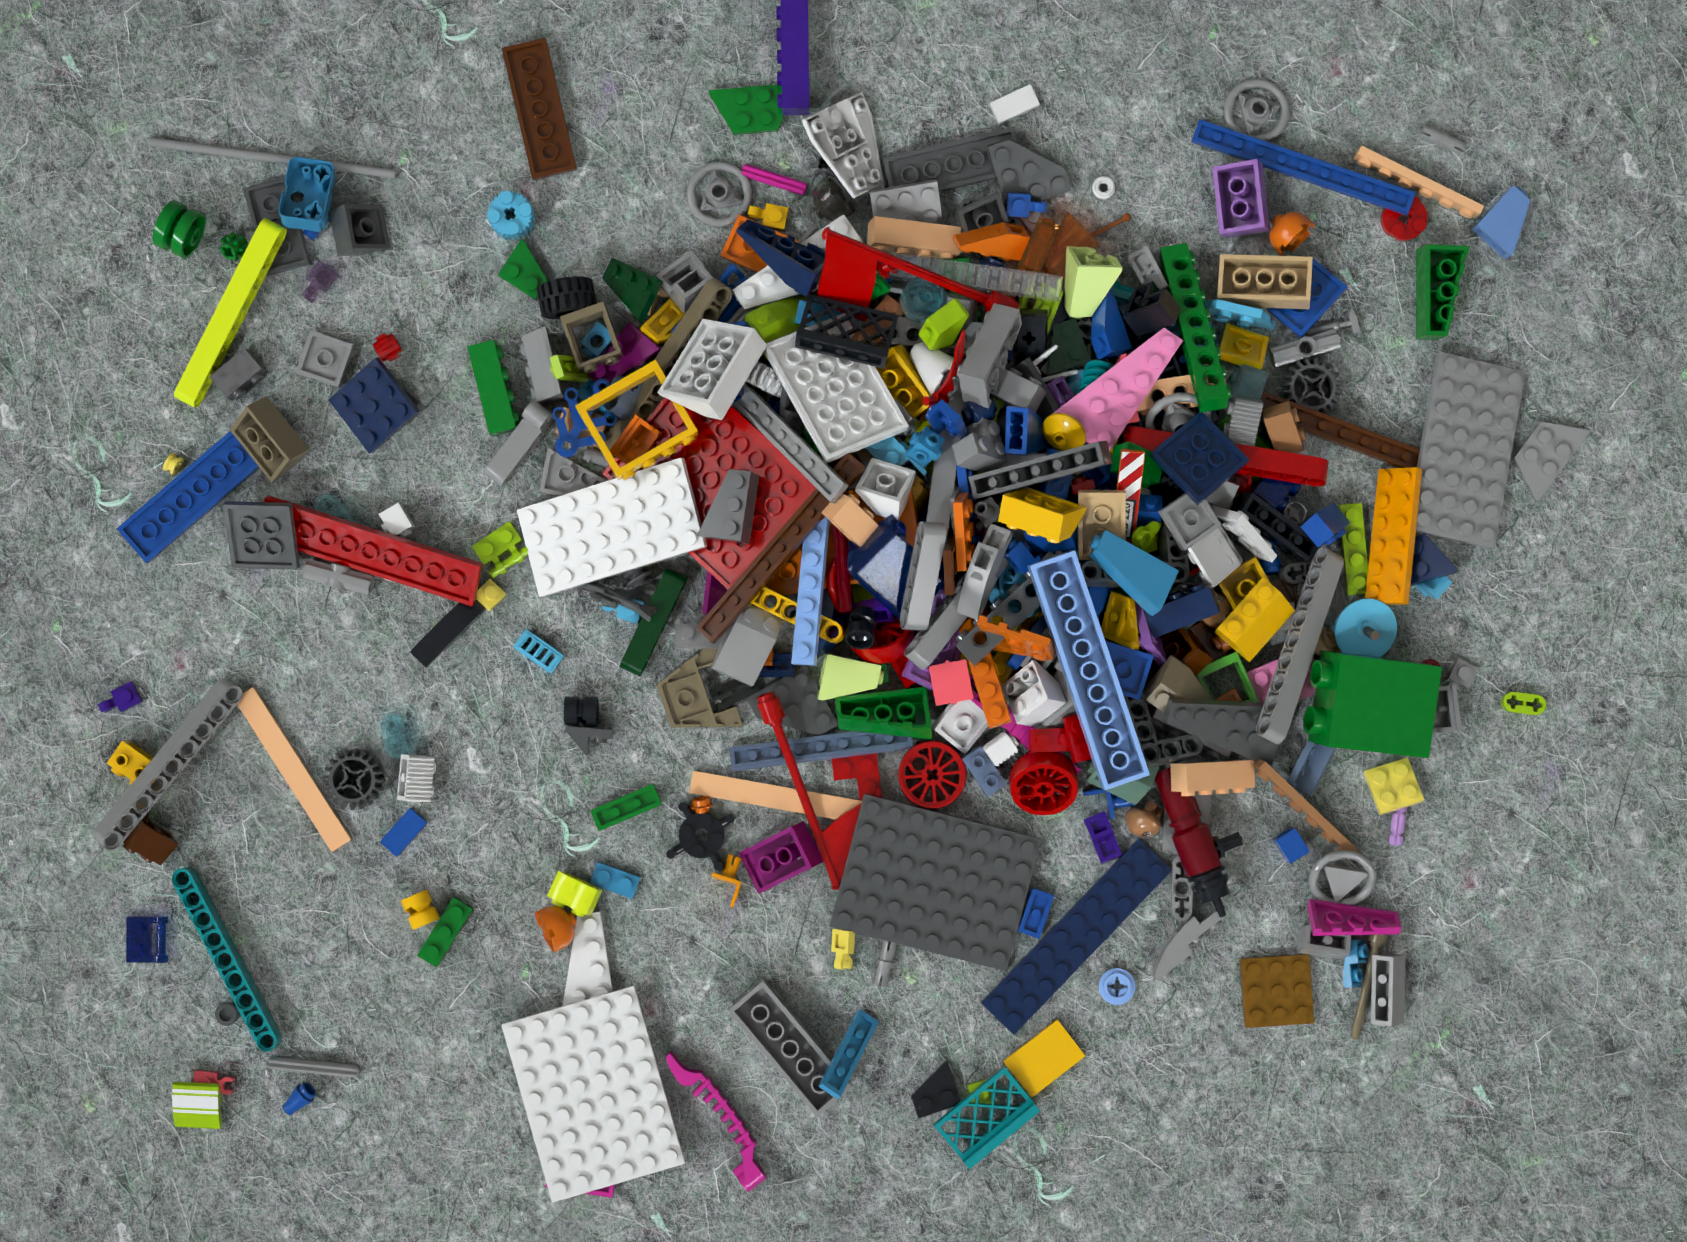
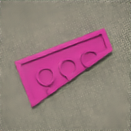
M1309 899L1307 904L1313 936L1399 934L1402 928L1398 912Z

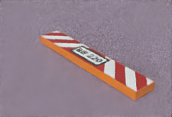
M1121 449L1116 490H1126V541L1132 544L1131 537L1136 530L1145 451Z

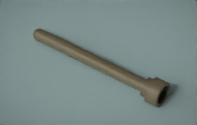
M1387 934L1368 936L1371 948L1351 1030V1038L1354 1040L1360 1037L1372 986V955L1379 954L1380 948H1383V944L1387 942Z

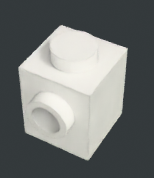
M396 503L379 513L384 522L381 525L384 532L402 538H407L413 534L412 530L416 527L402 504Z

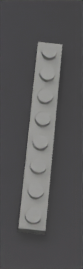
M745 382L733 404L829 502L835 503L849 485Z

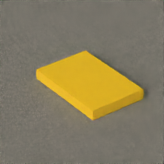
M1056 1019L1005 1058L1003 1062L1032 1098L1083 1059L1085 1054L1058 1019Z

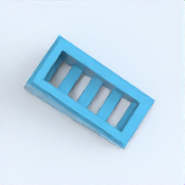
M525 629L513 646V648L550 674L553 673L564 658L562 653L529 629ZM528 638H532L533 640L530 642L528 647L524 649L523 645L526 643ZM538 642L540 646L532 655L530 652ZM546 648L548 651L540 661L538 656ZM553 653L556 656L551 661L549 666H547L545 662Z

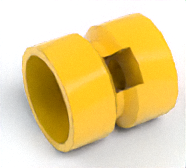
M428 889L400 901L404 911L410 914L408 921L412 930L440 919L436 907L431 906L433 900Z

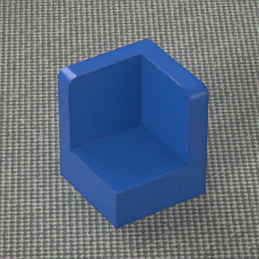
M1290 827L1272 839L1287 863L1291 864L1309 853L1308 847L1296 828Z

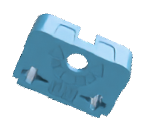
M293 157L288 163L285 176L286 191L284 194L282 190L278 208L281 222L287 228L321 232V229H326L329 210L336 185L334 166L328 161ZM296 192L304 195V199L299 203L291 200V196Z

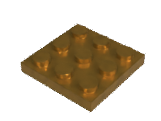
M1308 954L1239 958L1245 1028L1314 1023L1310 958Z

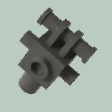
M990 496L975 505L974 512L980 519L975 524V527L979 531H982L984 528L988 531L990 524L999 527L1005 525L998 521L1002 500L1000 501Z

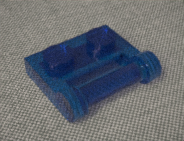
M168 916L126 917V963L168 962V955H166V924L168 923ZM152 924H157L156 955H152Z

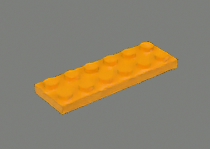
M1421 468L1378 469L1365 598L1376 599L1386 605L1409 604L1422 477Z

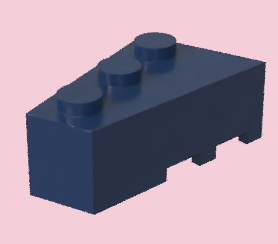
M1202 582L1192 586L1189 591H1178L1169 595L1161 611L1151 616L1146 611L1143 613L1154 638L1216 615L1220 613L1221 606L1211 583L1205 585Z

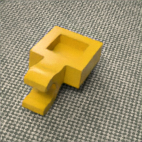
M766 203L764 210L756 206H749L748 217L763 220L762 225L784 231L788 207Z

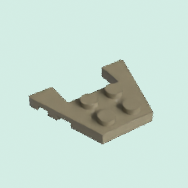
M717 649L700 650L656 684L671 728L743 726L737 706L714 713L704 687L699 669L713 664Z

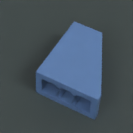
M1511 186L1471 229L1504 259L1511 256L1515 251L1530 203L1527 193L1520 187Z

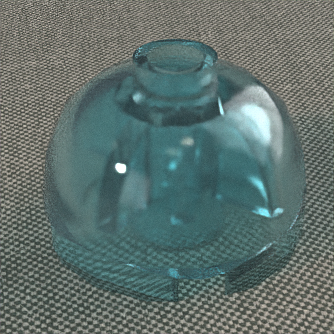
M915 277L905 285L900 294L899 301L904 315L911 321L922 324L925 323L929 316L947 304V297L943 287L940 289L938 285Z

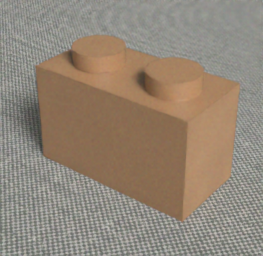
M1289 401L1262 409L1263 419L1274 450L1291 453L1303 451V441H1306V435L1303 427L1298 428L1297 422L1300 419L1297 409H1292Z

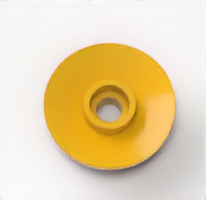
M1054 413L1049 415L1043 422V436L1057 450H1069L1083 446L1086 442L1084 427L1077 419L1068 414Z

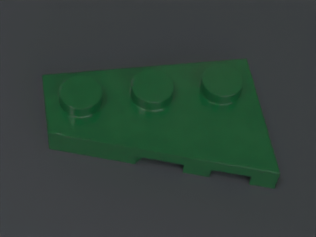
M611 258L602 277L637 320L644 322L663 281L614 258Z

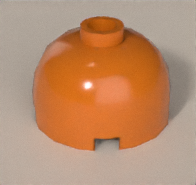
M1288 212L1284 215L1280 213L1271 222L1273 225L1269 232L1271 246L1280 256H1287L1284 252L1288 249L1291 252L1297 249L1311 234L1308 229L1310 227L1314 229L1315 224L1303 213Z
M548 906L535 912L537 924L539 927L541 926L544 933L542 935L553 952L565 948L572 942L575 935L574 925L577 924L572 912L567 914L559 906Z

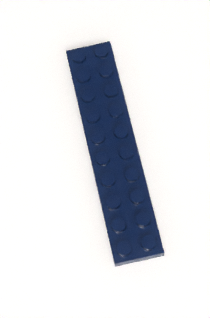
M1138 838L981 1001V1004L1015 1035L1172 870Z

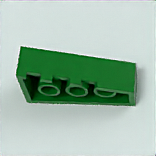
M1426 244L1416 249V339L1439 340L1448 336L1455 308L1453 306L1455 298L1458 296L1460 288L1458 286L1461 274L1464 272V262L1470 246Z
M926 687L835 698L839 730L932 739Z

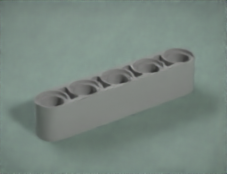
M921 521L918 524L900 614V626L903 630L925 631L928 628L946 540L945 523Z

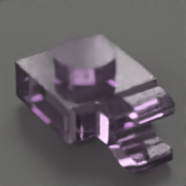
M318 261L306 277L310 285L305 289L302 296L313 303L319 291L322 290L326 293L339 274L321 261Z

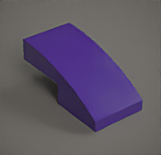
M1105 811L1084 819L1101 865L1123 855Z

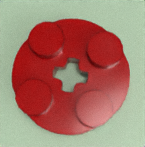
M1415 196L1408 213L1409 219L1407 224L1398 220V217L1402 214L1385 208L1380 216L1383 231L1400 242L1415 239L1426 228L1427 211L1420 199Z

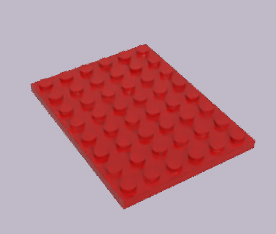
M664 398L646 419L649 424L661 432V435L650 450L687 430L673 403L667 398ZM732 405L722 420L703 416L684 407L698 431V435L695 436L696 440L687 446L679 445L675 448L676 452L666 458L663 455L655 459L656 463L651 467L678 458L685 459L702 524L729 469L751 471L760 475L750 544L706 539L708 547L689 552L697 562L729 590L816 487ZM617 457L614 458L619 468L626 465ZM608 465L602 474L609 480L615 479L616 476ZM641 467L640 469L636 470L635 472L640 471V470H643L644 468Z

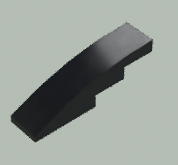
M477 599L473 606L459 602L417 643L410 653L422 665L428 668L443 651H446L460 635L465 633L485 612L486 608Z

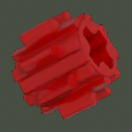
M383 333L375 338L377 341L372 345L383 362L386 360L391 362L400 357L398 353L403 350L393 333L388 335Z

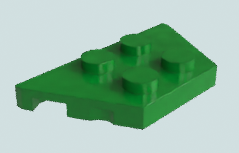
M776 84L708 90L711 100H713L733 135L779 131L784 115H782V108H778L777 94H782V86H777Z

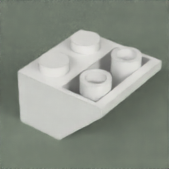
M1035 660L1028 663L1002 685L1017 724L1036 727L1067 703L1059 683Z

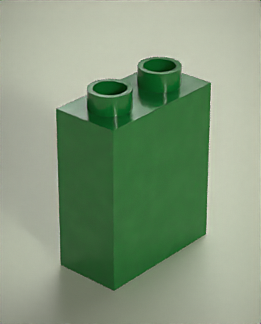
M1321 650L1320 659L1315 660L1310 669V683L1315 688L1313 706L1307 707L1303 717L1304 730L1309 734L1308 741L1333 748L1429 758L1442 667L1421 662Z

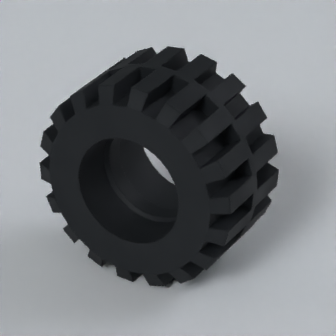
M584 276L551 280L541 284L536 289L541 316L547 319H561L560 316L597 304L593 279Z

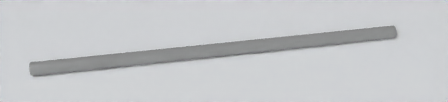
M150 137L149 145L152 147L288 164L291 158L297 157ZM328 161L333 164L335 171L396 179L397 170Z

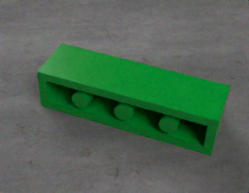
M495 340L467 346L489 434L493 437L513 432L521 420L518 410L514 411L512 402H515V396L512 388L508 389L506 380H510L507 367L502 365L501 358H504V352L501 344L497 345Z

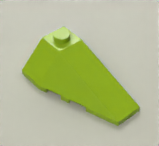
M814 291V292H811V293H810V294H813V295H817V296H818V292H817V291ZM799 295L763 305L746 314L745 321L751 328L757 331L765 343L797 332L800 324L795 323L799 300L807 301L809 295ZM763 351L762 354H763L764 357L768 360L767 356L765 355V353H764V351Z

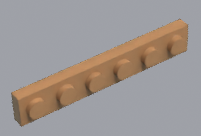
M1258 759L1253 766L1258 770L1256 774L1264 782L1269 780L1274 785L1273 791L1283 798L1285 795L1290 800L1288 805L1297 813L1303 812L1307 816L1304 820L1313 828L1317 826L1322 831L1320 835L1330 844L1334 842L1338 846L1336 850H1352L1361 853L1266 761Z

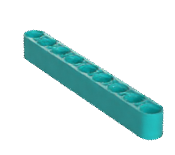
M191 867L177 869L172 874V884L248 1030L260 1050L264 1052L272 1051L281 1044L282 1035L198 873ZM183 872L189 876L187 884L181 881L180 877ZM193 892L199 895L198 904L193 903L191 900ZM204 912L210 916L209 924H205L202 921V914ZM213 933L219 934L221 938L219 944L213 942ZM224 953L231 956V963L229 965L224 963L222 959ZM235 973L239 974L242 978L240 985L236 984L233 980ZM245 994H249L252 997L251 1005L244 1002ZM255 1014L262 1016V1025L256 1024L254 1020ZM266 1034L273 1037V1045H268L265 1042Z

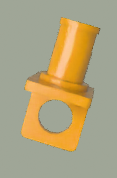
M728 854L723 872L719 874L712 872L711 878L736 886L730 908L733 909L742 884L741 881L735 878L742 859L736 856L733 865H731L734 855Z

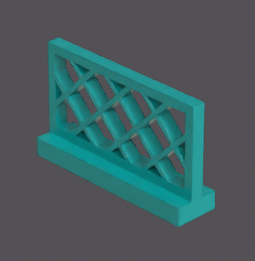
M1003 1066L933 1125L970 1170L1039 1113L1040 1109L1005 1066ZM1003 1074L1009 1079L1008 1089L996 1088L997 1079ZM983 1091L992 1092L991 1103H978L979 1094ZM995 1092L1008 1093L1006 1105L994 1104ZM1011 1093L1021 1094L1025 1101L1019 1106L1010 1105ZM965 1106H974L973 1118L960 1117L961 1109ZM977 1108H990L989 1119L976 1118ZM994 1108L1006 1109L1005 1117L1002 1120H992ZM948 1120L956 1121L955 1133L945 1132L941 1126ZM960 1121L972 1122L971 1134L959 1133ZM976 1123H987L988 1131L984 1135L975 1134ZM958 1137L971 1138L970 1146L962 1152L957 1146Z

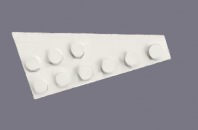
M843 214L800 244L807 246L808 243H811L825 251L826 239H822V232L826 227H830L831 230L862 242V240ZM766 266L732 290L733 295L744 310L799 295L793 288L786 285L769 266Z
M601 911L593 912L592 915H584V917L577 916L563 1006L613 991Z

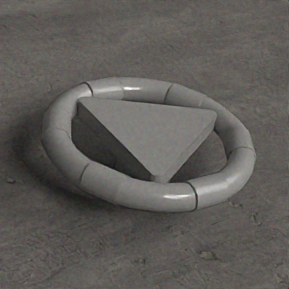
M1250 79L1241 82L1230 91L1224 105V118L1230 130L1266 142H1270L1283 132L1290 115L1288 100L1284 92L1274 83L1263 79ZM1255 87L1269 90L1278 99L1279 103L1241 92ZM1237 96L1247 133L1235 124L1233 120L1232 110ZM1281 107L1277 126L1269 133L1253 136Z
M712 162L702 166L693 174L688 183L686 196L688 206L697 219L713 227H724L734 224L738 215L745 216L751 205L753 193L748 177L742 175L740 168L727 162ZM717 170L732 173L741 181L744 194L743 200ZM713 171L701 207L699 208L695 195L697 183L708 172ZM741 205L737 211L727 218L717 219L703 213L705 211Z
M1179 392L1165 396L1157 401L1146 415L1145 428L1156 430L1153 424L1154 418L1167 405L1160 431L1175 433L1197 414L1177 402H1193L1197 404L1195 394ZM1212 411L1203 412L1211 420Z
M1337 850L1324 855L1313 865L1309 875V887L1316 899L1347 905H1356L1363 901L1372 892L1376 882V871L1371 861L1363 854L1352 850ZM1348 858L1356 860L1366 870L1350 868L1342 862L1334 865L1327 863ZM1323 867L1334 898L1327 896L1318 887L1317 880ZM1367 877L1364 888L1358 894L1343 898Z

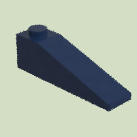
M749 219L737 228L736 232L795 292L807 296L817 287L825 260L824 250L811 243H808L807 246L795 242V237L790 235L787 237L779 236L774 229Z

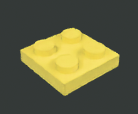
M1408 757L1366 770L1363 773L1379 815L1424 801Z

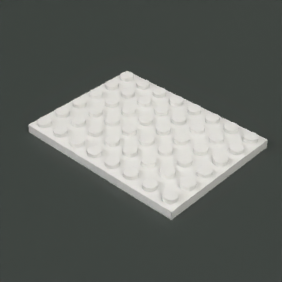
M635 985L501 1025L552 1203L685 1164V1158Z

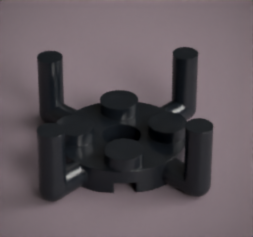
M681 802L678 808L684 813L686 819L679 829L680 843L669 849L666 856L672 859L685 851L695 858L710 857L714 864V869L717 871L721 870L724 863L718 851L724 842V827L735 821V814L729 813L721 819L709 813L694 814L688 802ZM698 829H705L708 832V839L706 841L700 842L696 839L695 834Z

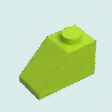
M954 298L926 319L918 335L930 351L952 347L970 314L958 298Z

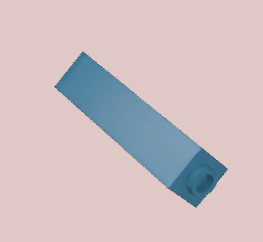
M1107 530L1100 535L1096 534L1090 543L1092 549L1089 557L1148 614L1153 616L1161 611L1179 570Z

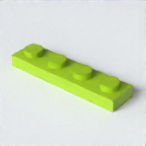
M1362 503L1338 505L1339 510L1350 521V524L1345 528L1347 533L1341 537L1346 596L1365 594L1368 559Z

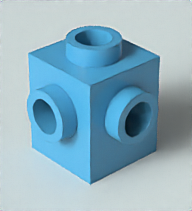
M926 426L921 432L916 431L909 440L910 446L905 455L924 468L930 461H936L943 452L941 446L945 439Z

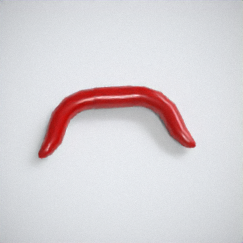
M834 557L827 573V590L835 610L840 614H846L845 612H840L838 607Z

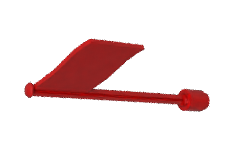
M826 227L822 232V239H826L825 260L818 283V296L868 308L876 281V265L878 260L983 303L986 312H990L994 303L1016 309L1019 308V303L1014 298L994 290L991 294L983 293L835 232L830 227ZM836 309L837 311H840V312L846 314V312H845L844 310H842V309ZM863 314L855 316V318L864 322L868 318L867 315Z
M774 691L762 694L757 697V706L764 724H769L770 727H773L832 883L831 889L839 890L861 803L840 815L825 830H821L781 724L783 723L782 718L786 717L780 699L775 695ZM878 787L872 795L882 798Z

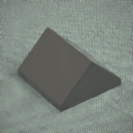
M998 191L957 209L955 214L962 233L1002 222L1009 223Z

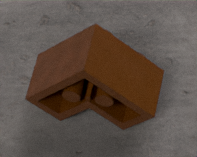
M147 814L123 842V847L132 854L137 852L146 862H155L159 865H162L179 845L171 833L155 825Z

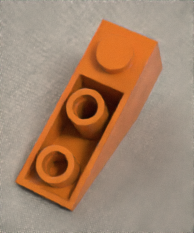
M1002 222L955 234L953 239L958 248L966 253L972 251L986 257H991L992 255L1006 261H1011L1012 259L1020 261L1030 236L1023 226Z

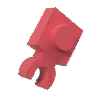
M197 1069L194 1071L193 1082L219 1084L221 1093L228 1095L233 1093V1089H227L225 1082H233L235 1077L226 1076L219 1079V1072Z

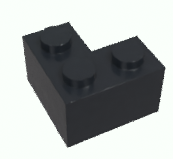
M1154 281L1134 288L1123 318L1138 337L1174 325L1181 308L1167 289L1160 291Z

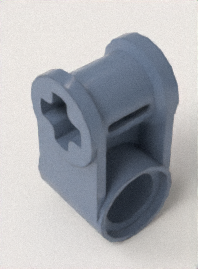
M616 376V377H614L613 380H612V382H611V385L614 384L615 382L621 380V379L624 378V377H623V376ZM640 383L633 387L635 389H630L605 403V409L622 420L629 419L634 413L642 384Z

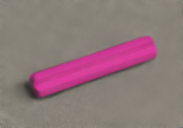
M749 164L743 166L742 175L750 179L800 195H804L806 192L807 183Z

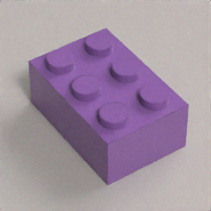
M1258 159L1212 167L1220 235L1230 238L1270 231L1263 163Z

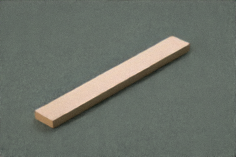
M252 687L244 692L237 704L325 843L331 852H334L351 841V836L256 688Z
M693 770L689 790L691 794L805 814L798 793L794 788ZM807 791L815 814L819 817L837 819L840 815L862 802L861 800Z

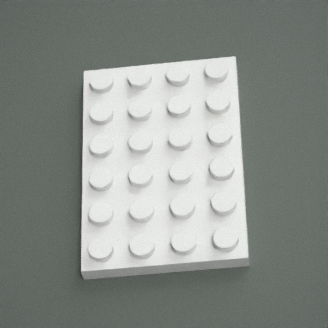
M845 313L840 314V315L836 316V318L839 319V318L845 316L846 314H845ZM830 318L828 320L822 321L821 323L823 326H825L833 322V320ZM849 320L841 323L845 331L853 328ZM815 324L804 329L815 331L819 327ZM837 326L827 330L829 335L832 336L842 334ZM797 332L766 343L767 347L764 353L826 463L908 430V423L875 366L796 348Z

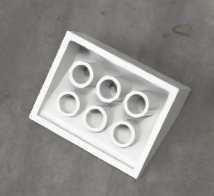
M702 319L657 393L703 416L722 420L767 347V344L754 328Z

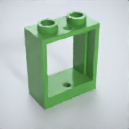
M1237 652L1229 653L1211 661L1195 676L1212 699L1203 676L1232 664L1248 698L1242 702H1259Z

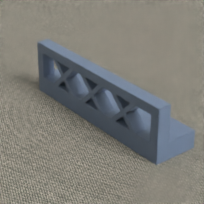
M1307 741L1287 782L1294 789L1312 797L1337 748Z

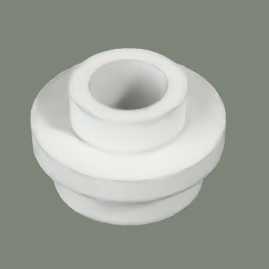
M1106 176L1098 177L1092 185L1093 194L1099 199L1110 198L1115 191L1113 180ZM1106 185L1107 191H1100L1099 186Z

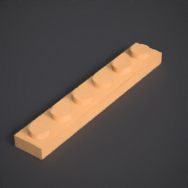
M1361 146L1356 151L1353 158L1358 161L1357 163L1364 168L1371 167L1377 170L1380 176L1384 178L1391 177L1397 180L1398 184L1402 187L1418 190L1419 195L1429 199L1432 197L1438 200L1441 206L1449 209L1452 207L1458 210L1459 214L1463 217L1476 218L1481 214L1484 205L1364 146Z

